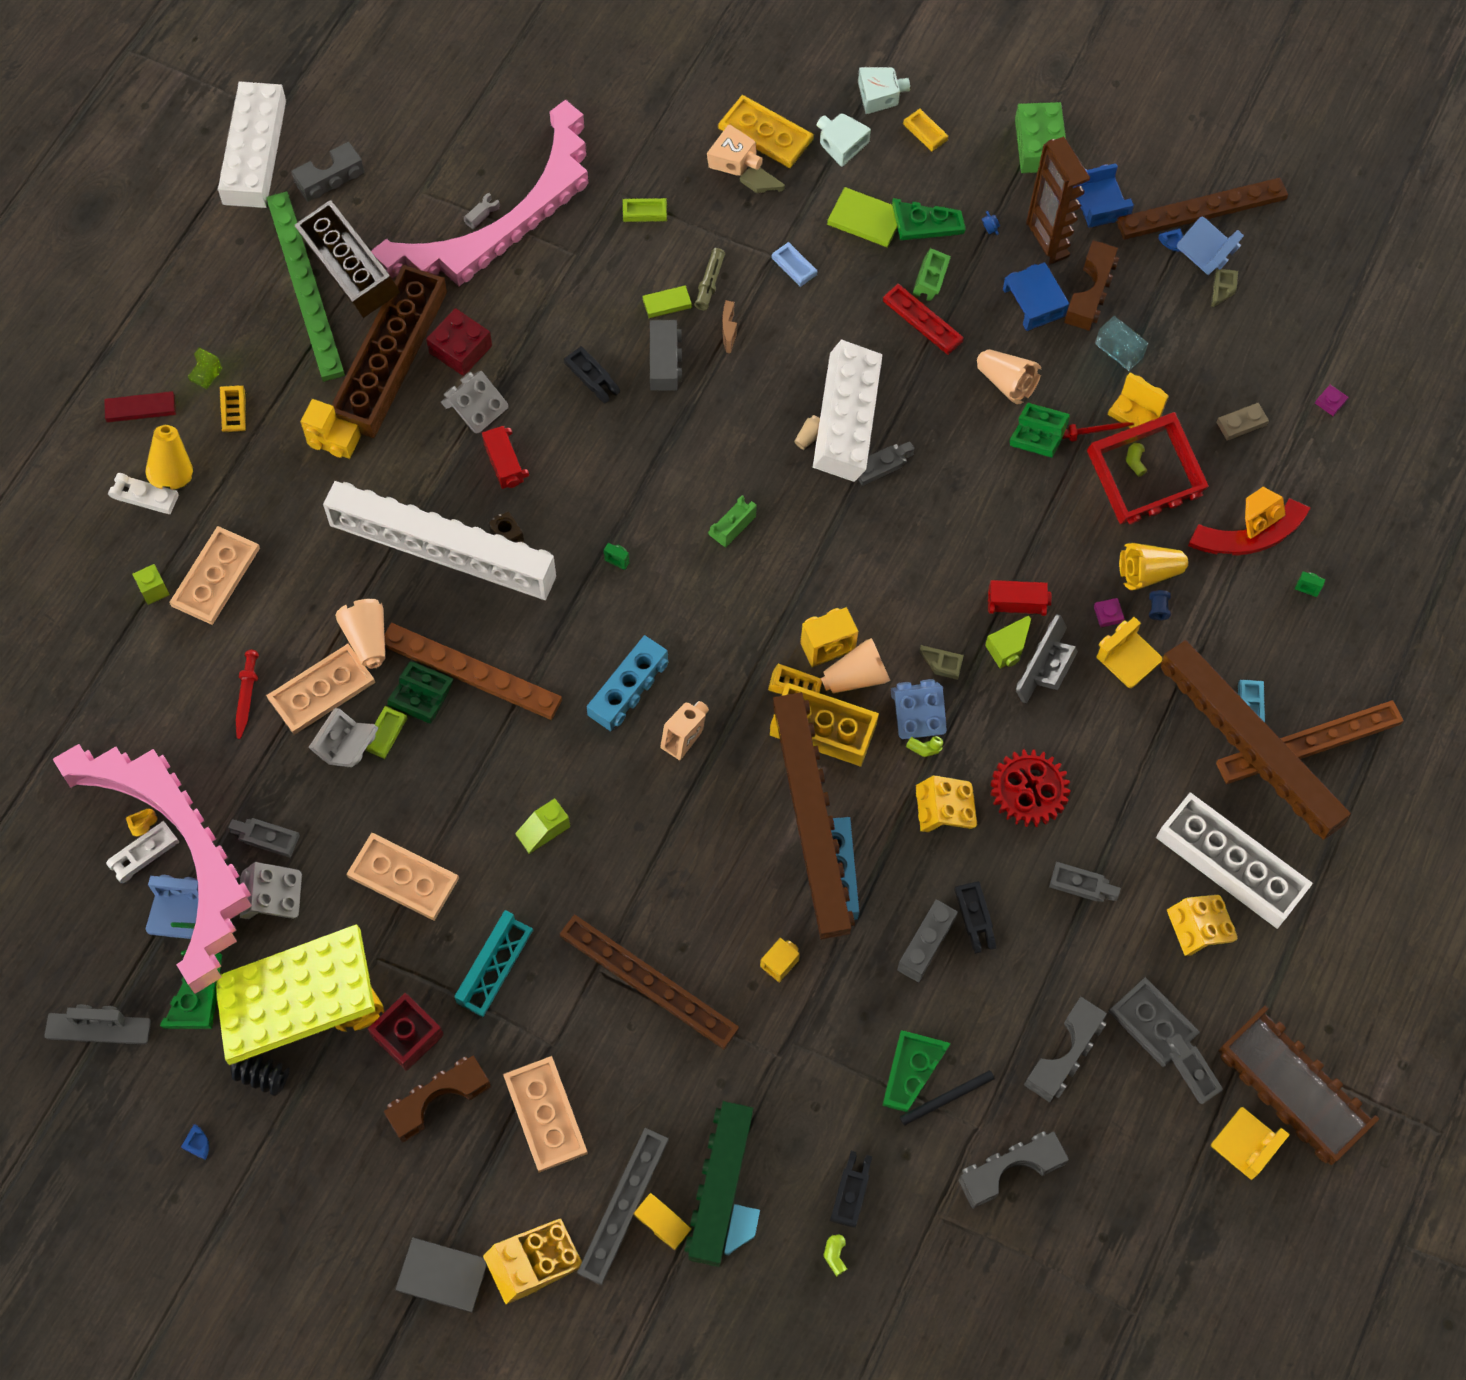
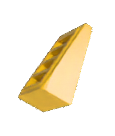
M244 386L220 387L222 432L246 431ZM239 396V400H227V397ZM239 404V408H227V405ZM227 413H240V416L227 417ZM227 421H240V425H227Z
M779 663L774 668L768 690L782 694L786 683H789L790 679H794L793 685L798 686L799 681H803L802 688L808 689L809 683H812L811 691L820 693L821 678ZM780 676L784 677L783 683L779 682Z

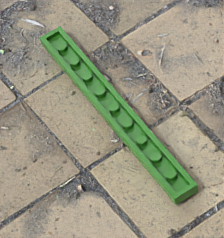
M288 192L268 196L266 199L322 380L325 382L345 376L302 236L294 226L297 220Z

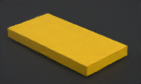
M744 95L737 100L718 124V128L722 131L725 130L728 124L755 141L756 150L788 168L792 167L814 139V134Z

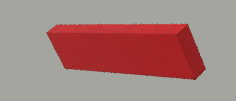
M897 284L883 297L885 304L947 355L963 342L964 337L900 284Z

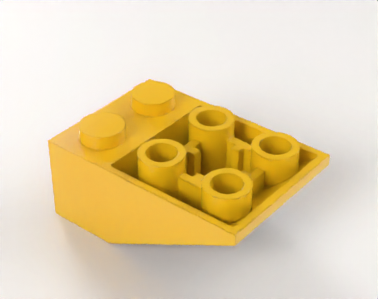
M561 1218L496 1243L483 1256L505 1304L534 1293L578 1270L582 1264Z

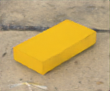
M918 109L904 119L903 125L930 151H934L948 141V135L921 109Z

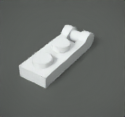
M117 473L114 479L116 483L108 492V495L116 500L169 515L179 496L176 490H170L166 487L160 489L148 482L130 478L123 473ZM124 486L129 487L128 492L122 491Z
M162 821L112 856L106 864L110 870H114L117 873L116 878L119 882L125 883L136 872L178 844L179 841L166 823ZM129 859L131 863L124 867L123 862Z

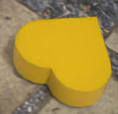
M144 809L126 817L132 835L141 836L149 831L151 825L156 823L157 816L153 809Z

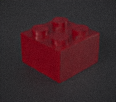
M456 308L426 338L429 353L463 377L492 347L490 331Z
M406 992L368 1028L370 1035L406 1071L444 1036L441 1027Z

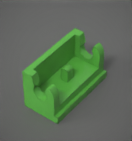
M931 248L923 259L912 295L915 298H918L921 293H925L928 295L927 301H931L935 294L939 293L951 256Z
M743 495L738 498L737 503L717 524L714 523L710 527L708 532L712 538L725 548L756 517L757 505L752 501L747 505Z

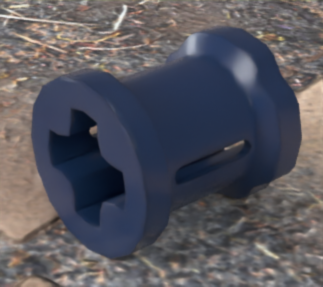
M1157 590L1149 594V599L1152 601V610L1149 613L1151 619L1159 621L1169 619L1171 616V612L1168 610V601L1171 598L1169 592Z

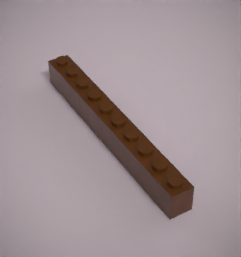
M1187 640L1164 654L1160 665L1164 674L1171 677L1178 685L1179 690L1194 702L1195 707L1210 719L1211 724L1226 736L1227 741L1235 746L1242 753L1244 759L1259 771L1260 776L1275 788L1276 793L1292 806L1295 814L1302 817L1308 823L1313 833L1325 840L1345 826L1351 813Z
M802 692L773 697V708L820 940L849 935L851 933V926H855L852 911L847 910L846 902H850L847 887L842 886L841 878L845 877L842 863L837 862L836 854H840L837 839L832 838L831 830H835L832 815L828 816L826 807L830 806L828 793L822 790L821 784L825 783L823 769H818L816 760H820L818 745L813 746L812 737H815L813 722L808 723L807 714H810L809 701L803 699Z

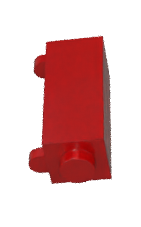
M504 425L482 432L484 446L502 489L516 487L524 482V478L529 476L527 469L521 470L508 436L512 435L511 428H504Z
M990 581L988 589V612L990 614H994V612H1008L1046 616L1047 606H1051L1052 593L1048 592V583Z

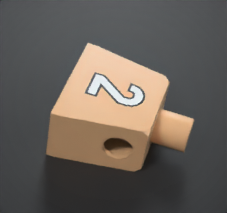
M729 124L707 152L709 168L737 176L742 175L748 166L758 170L763 159L756 155L755 141Z
M698 701L694 706L690 703H684L664 724L660 748L680 761L703 731L706 714L709 711L707 705L701 701Z

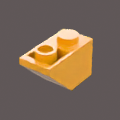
M1265 487L1260 488L1246 498L1245 520L1249 538H1253L1285 516L1283 497Z

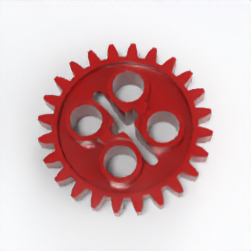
M1023 749L1020 757L1016 752H1013L1012 760L1006 756L1003 761L1004 764L998 763V771H994L992 775L995 780H991L990 786L994 788L991 791V796L997 797L993 804L1002 805L999 813L1007 811V820L1013 816L1016 817V825L1021 820H1024L1025 827H1028L1030 821H1033L1035 827H1038L1040 820L1045 825L1048 824L1049 817L1056 820L1057 812L1062 814L1064 810L1063 805H1067L1069 800L1066 796H1069L1071 790L1066 788L1069 786L1070 780H1063L1067 772H1059L1062 764L1053 765L1054 757L1052 756L1046 760L1045 752H1042L1040 756H1036L1034 749L1031 755H1027L1026 750ZM1037 770L1041 773V776H1034L1030 771ZM1013 778L1018 780L1020 784L1012 785L1008 780ZM1048 791L1052 797L1046 798L1041 792ZM1035 799H1036L1037 803H1038L1039 805H1041L1040 807H1038V806L1036 805ZM1019 800L1028 801L1030 806H1022Z

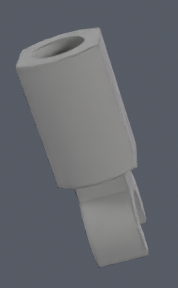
M486 194L483 197V202L478 203L464 216V222L470 228H476L489 216V212H494L500 207L499 200L497 199L495 202L489 203L492 200L491 194Z

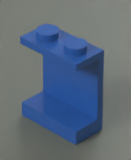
M1116 163L1102 165L1089 170L1085 169L1090 177V181L1077 185L1082 186L1085 191L1077 199L1081 204V209L1089 228L1116 222L1118 217L1132 214L1133 202L1131 199L1124 200L1115 179L1118 168Z
M1045 262L1039 265H1031L1026 270L1020 272H1012L1005 277L1003 291L1004 293L1012 291L1025 314L1023 326L1026 331L1066 316L1069 302Z

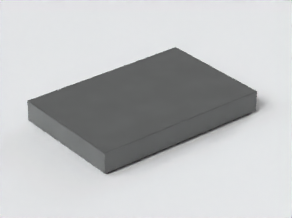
M1146 977L1109 1010V1013L1162 1067L1172 1060L1170 1053L1173 1051L1166 1041L1167 1038L1179 1033L1186 1043L1187 1041L1191 1042L1200 1033Z
M412 1237L395 1290L473 1313L487 1269V1263L483 1257Z

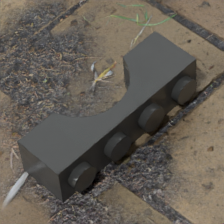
M1080 997L1064 1022L1071 1035L1072 1044L1070 1052L1064 1057L1055 1060L1040 1058L1024 1086L1048 1102H1051L1054 1096L1059 1098L1067 1086L1063 1081L1067 1075L1073 1077L1080 1066L1076 1061L1081 1054L1086 1057L1093 1046L1090 1039L1094 1034L1099 1036L1107 1023L1103 1019L1107 1013Z
M1045 1131L1031 1138L1033 1142L1026 1145L1020 1142L1008 1149L1009 1153L1000 1156L999 1153L994 1154L985 1160L986 1164L980 1167L973 1164L962 1170L963 1175L960 1176L958 1181L972 1209L997 1197L999 1194L998 1184L1000 1175L1011 1167H1030L1043 1176L1064 1166L1069 1159L1055 1132L1046 1134Z

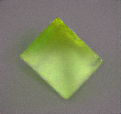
M199 347L194 353L197 365L188 375L190 381L207 389L220 373L222 367L217 356Z

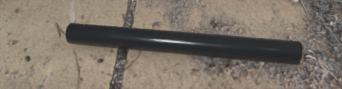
M989 1070L901 1115L900 1120L905 1126L994 1080V1075Z

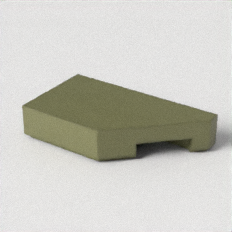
M749 167L740 176V182L756 193H765L767 190H778L780 192L785 189V184L762 168L756 170Z
M1216 268L1212 307L1217 306L1235 294L1238 271L1219 270Z
M923 645L920 646L919 652L934 674L958 680L964 655Z

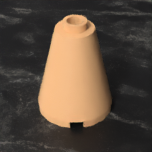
M990 349L981 352L977 358L978 369L1015 404L1023 403L1021 399L1024 396L1029 398L1040 380L1041 375L1038 374V369H1041V366L1034 361Z
M376 599L354 601L355 606L348 609L347 605L341 607L335 616L361 664L370 669L377 668L385 660L382 603L379 604V601Z
M872 638L865 640L823 671L825 676L821 678L826 691L831 689L832 693L885 684L890 681Z

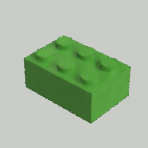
M1061 102L1018 104L1015 125L1021 173H1037L1043 145L1051 139L1065 137Z

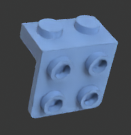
M1200 217L1177 243V247L1209 275L1215 268L1220 270L1228 262L1226 256L1229 253L1233 255L1241 245L1238 242L1244 235L1237 230L1227 238L1206 218Z
M933 679L920 681L919 685L902 682L898 683L897 687L891 688V697L895 700L898 735L901 739L946 733L943 686L938 682L935 683Z
M160 875V877L150 876L148 886L155 897L146 925L147 933L150 935L191 939L194 929L171 927L170 924L172 922L196 923L198 880L192 877L178 879L169 875Z

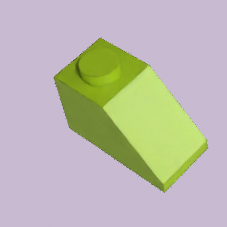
M1029 616L987 637L985 646L999 668L1006 665L1011 667L1020 661L1031 622Z
M554 798L534 811L515 834L530 854L570 828L569 817Z

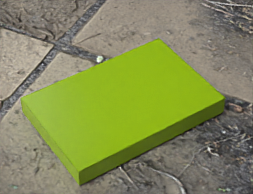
M844 187L827 222V225L885 247L889 246L898 228L892 204Z

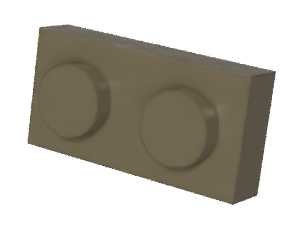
M1259 403L1219 417L1216 423L1226 440H1230L1267 426L1269 420Z

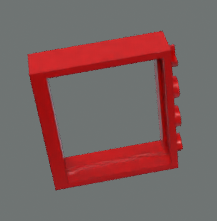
M1175 412L1093 442L1087 449L1088 455L1120 524L1128 522L1129 525L1136 523L1142 519L1141 516L1149 514L1150 517L1162 512V508L1167 506L1170 509L1183 504L1182 501L1188 498L1191 501L1202 497V493L1209 487ZM1166 430L1192 488L1128 512L1102 454Z

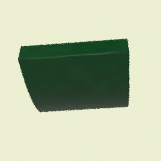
M410 661L399 677L398 686L388 699V706L431 724L453 684V678Z

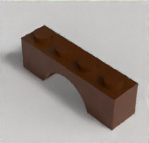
M1092 240L1083 270L1091 276L1094 286L1088 291L1073 294L1064 323L1090 331L1092 323L1097 324L1101 313L1100 310H1097L1098 306L1104 305L1107 296L1104 289L1105 287H1110L1113 275L1110 274L1111 269L1116 270L1119 257H1116L1117 247Z
M474 1055L470 1058H461L454 1064L455 1067L451 1070L437 1073L432 1077L433 1081L425 1086L423 1084L416 1086L409 1092L410 1095L402 1100L400 1098L387 1105L388 1109L383 1112L402 1143L425 1129V1111L429 1104L437 1097L444 1094H457L470 1101L491 1088L490 1081Z

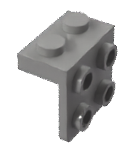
M482 371L474 374L472 372L467 373L461 378L462 384L457 388L453 386L444 393L446 398L441 401L446 409L453 407L474 433H480L508 408L506 400Z
M334 708L308 748L329 765L353 767L362 759V753L366 747L374 741L378 727L374 724L356 723L341 709Z
M254 862L241 873L240 884L244 882L251 894L248 897L251 907L241 912L240 918L250 919L258 913L291 919L296 918L299 915L302 873L296 869Z

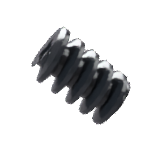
M262 1055L256 1061H254L253 1056L232 1064L231 1074L234 1081L238 1082L241 1080L244 1085L251 1083L252 1088L257 1089L260 1087L262 1092L270 1090L272 1096H277L282 1091L290 1071V1067H288L283 1072V1064L281 1062L275 1068H272L273 1059H269L266 1064H263L264 1057Z

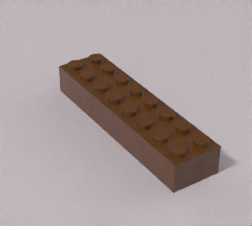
M404 264L394 281L401 293L381 306L331 404L334 406L337 418L357 424L360 434L375 438L447 294L443 277Z

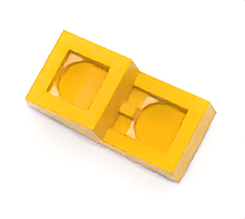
M651 1193L633 1213L636 1218L649 1227L657 1237L674 1251L691 1231V1228Z

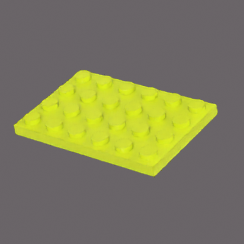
M357 924L221 974L222 978L218 979L216 984L224 1055L229 1065L375 1012L361 930Z

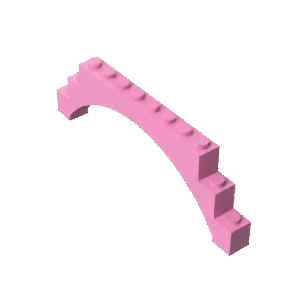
M564 100L550 111L551 126L555 130L553 147L546 168L526 198L511 212L496 222L468 235L441 242L405 244L393 243L386 239L371 250V252L392 279L398 275L404 264L434 275H438L442 271L458 286L470 281L475 273L486 268L494 258L502 255L509 246L519 242L523 235L535 229L543 219L550 217L558 207L568 203L572 196L586 188L588 173L579 164L586 156V145L577 136L584 129L583 114L567 100Z
M79 744L55 757L53 761L70 788L75 785L98 786L131 795L158 810L180 831L191 850L196 866L198 910L191 942L183 960L176 965L194 994L222 978L217 970L221 965L215 955L237 942L232 934L237 930L230 919L251 907L248 900L251 894L244 882L239 885L236 881L239 875L232 864L227 866L224 862L228 857L220 845L215 847L212 843L216 838L210 828L204 829L201 823L204 822V819L196 808L192 811L189 805L193 802L186 790L180 792L178 789L182 784L175 773H168L167 769L170 768V765L163 755L158 757L155 750L152 749L131 762L126 752L121 754L118 748L114 747L94 759L90 751L84 752Z

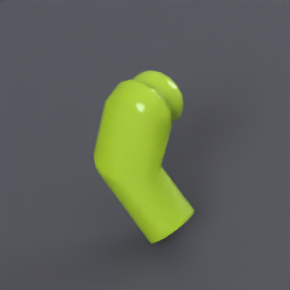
M1133 443L1128 448L1126 462L1136 475L1140 477L1147 472L1146 467L1140 461L1145 448L1140 443Z
M935 736L930 741L922 743L911 737L906 747L922 757H928L938 754L942 750L943 740Z
M840 1234L829 1237L824 1252V1258L836 1277L847 1270L839 1257L841 1249L846 1245L845 1238Z

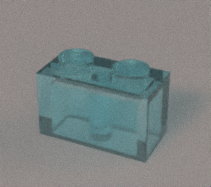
M1115 316L1099 329L1095 342L1096 345L1128 371L1144 357L1148 346L1147 341Z

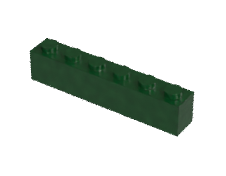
M723 1101L722 1107L716 1108L713 1123L718 1124L716 1134H710L708 1149H712L710 1159L705 1158L702 1174L706 1175L705 1184H699L696 1200L701 1201L699 1211H693L690 1224L695 1229L693 1237H687L685 1252L689 1253V1261L720 1267L752 1120L753 1107Z

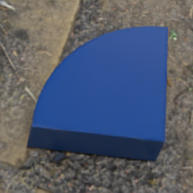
M1181 229L1159 234L1158 238L1165 247L1174 251H1180L1177 249V243L1183 237Z
M194 1124L181 1148L206 1160L209 1152L208 1139L205 1133Z

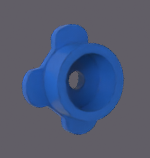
M986 211L987 216L981 219L989 235L993 232L998 235L997 228L1000 227V224L995 215L990 216L989 212Z

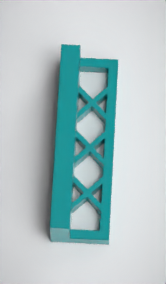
M505 910L454 996L456 1003L484 1017L533 932V928L515 920L514 914ZM513 926L525 932L521 940L510 943L508 934ZM509 948L510 959L507 962L497 964L496 955L498 951ZM497 970L499 978L496 983L485 986L483 980L485 974ZM484 991L486 1000L481 1008L469 1003L473 994Z

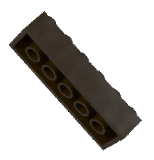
M331 200L294 225L306 244L363 318L401 293L385 268Z

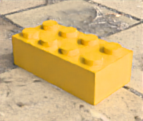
M786 683L782 696L802 692L803 699L809 701L810 714H807L808 723L813 722L815 737H812L813 746L818 745L820 753L862 766L877 725L879 713ZM774 714L770 725V736L779 738Z

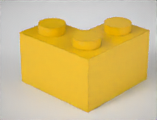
M314 399L311 400L300 421L307 444L316 450H326L336 457L343 456L350 459L361 437L357 424L337 418L334 406Z

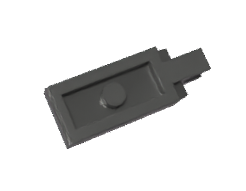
M911 442L902 444L899 447L895 444L868 456L866 470L858 478L861 485L864 486L902 468V465L907 462V458L914 455L915 448Z
M255 818L247 819L245 823L232 819L228 827L230 833L238 835V839L245 844L291 858L300 837L296 831Z
M1060 862L1055 864L1049 885L1050 888L1104 902V899L1117 902L1121 890L1120 887L1109 885V880L1105 879L1104 875Z
M1179 1033L1173 1034L1166 1039L1173 1051L1170 1053L1173 1063L1199 1104H1204L1223 1090L1196 1046H1193L1189 1041L1185 1043Z

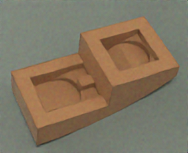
M726 300L723 310L722 335L726 353L731 354L737 336V323L732 322L734 302Z

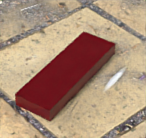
M173 391L104 399L105 420L107 423L176 415L175 394Z

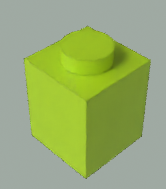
M155 564L132 574L148 605L170 595Z

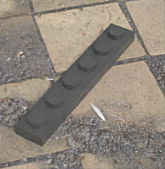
M647 1128L644 1129L577 1272L578 1275L602 1286L634 1217L633 1213L637 1210L669 1138Z

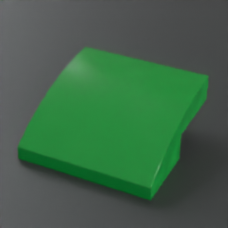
M1027 403L1019 416V425L1010 438V446L1053 458L1067 428L1070 414Z

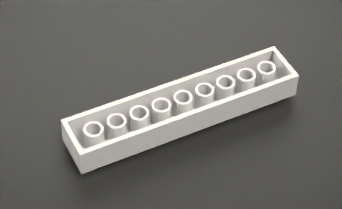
M334 481L323 503L329 524L334 528L543 600L547 599L556 578L554 556L546 550L529 548L525 543H515L498 534L491 535L479 527L471 528L465 526L458 520H448L435 512L427 513L421 511L414 505H404L394 498L378 496L371 490L363 491L357 489L347 482L340 483Z

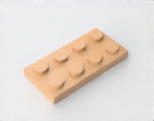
M217 526L169 602L171 607L213 625L259 551V544Z
M346 644L266 696L290 731L295 735L334 710V708H337L373 685L375 680L367 668L361 664L350 645Z
M371 833L347 873L348 878L435 921L459 880L458 875L374 833Z
M552 1056L503 1074L539 1173L588 1154Z

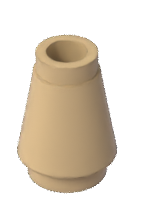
M815 415L807 418L794 440L798 447L805 450L806 447L817 440L820 418Z

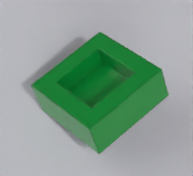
M608 543L604 548V560L625 570L629 565V552L620 545L614 546Z
M1303 571L1296 583L1295 590L1317 597L1323 588L1325 579L1320 578L1315 573Z

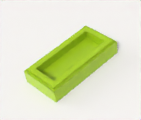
M667 198L623 199V222L667 221Z
M686 286L643 296V302L649 318L692 308Z
M385 706L374 724L378 727L375 739L366 747L365 751L385 759L405 724L407 715Z

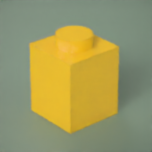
M779 938L761 959L760 967L780 983L799 961V949L791 941L787 940L785 942L782 938Z

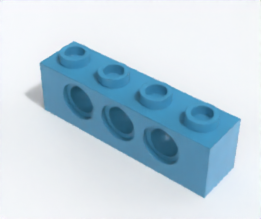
M644 635L587 705V715L609 731H612L615 726H620L626 717L625 713L628 709L634 708L640 700V694L644 689L647 691L652 686L656 674L663 672L669 663L668 650ZM641 664L649 665L647 669H640L638 666ZM626 682L635 683L632 687L624 686ZM614 699L621 701L618 705H611L609 702Z
M850 817L833 818L835 830H831L832 838L837 839L838 844L841 846L839 848L840 854H836L837 862L843 864L845 877L841 878L842 886L848 888L850 902H846L847 910L853 912L854 920H856L859 915Z

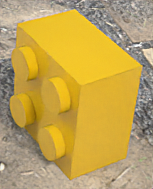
M847 607L833 609L827 615L819 618L811 617L802 624L801 646L811 667L844 656L856 648L858 630Z

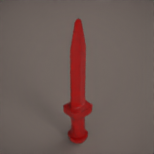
M1113 423L1076 429V425L1071 424L1065 430L1062 439L1069 438L1070 441H1077V435L1116 430L1132 426L1134 423Z
M253 649L245 652V669L239 673V678L242 681L236 714V733L238 739L242 737L248 721L253 683L258 680L254 669L259 655Z

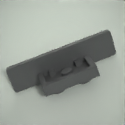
M1056 614L1053 621L1049 623L1044 638L1039 642L1036 653L1032 660L1028 662L1022 679L1017 683L1016 692L1023 703H1028L1037 685L1058 690L1078 653L1075 646L1059 643L1067 629L1061 615Z
M80 1004L76 1005V1008L67 1007L66 1014L49 1013L45 1038L50 1040L147 1044L151 1020L149 1018L125 1017L118 1008L113 1006H102V1009H92L89 1005Z

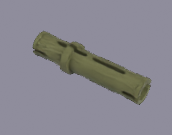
M714 248L711 251L703 281L698 286L699 293L694 304L699 310H707L711 296L716 291V280L725 257V252L722 249Z

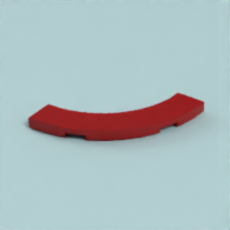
M1289 498L1284 506L1285 516L1253 538L1248 537L1247 529L1223 531L1198 524L1188 546L1212 554L1246 555L1260 552L1279 544L1294 532L1304 521L1311 507Z

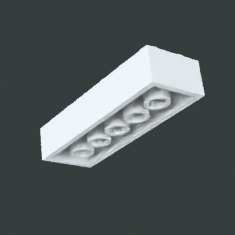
M239 82L218 186L223 205L267 207L266 197L269 196L286 104L282 85Z
M841 340L831 351L813 468L853 482L866 470L882 354Z
M1191 792L1162 826L1156 837L1277 929L1313 884Z

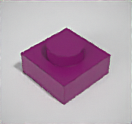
M1330 384L1317 398L1315 404L1334 416L1346 403L1348 396Z
M1118 598L1094 604L1100 628L1120 624L1124 621Z

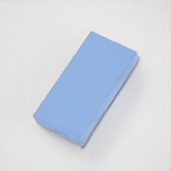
M789 242L772 253V259L800 287L817 275V270Z

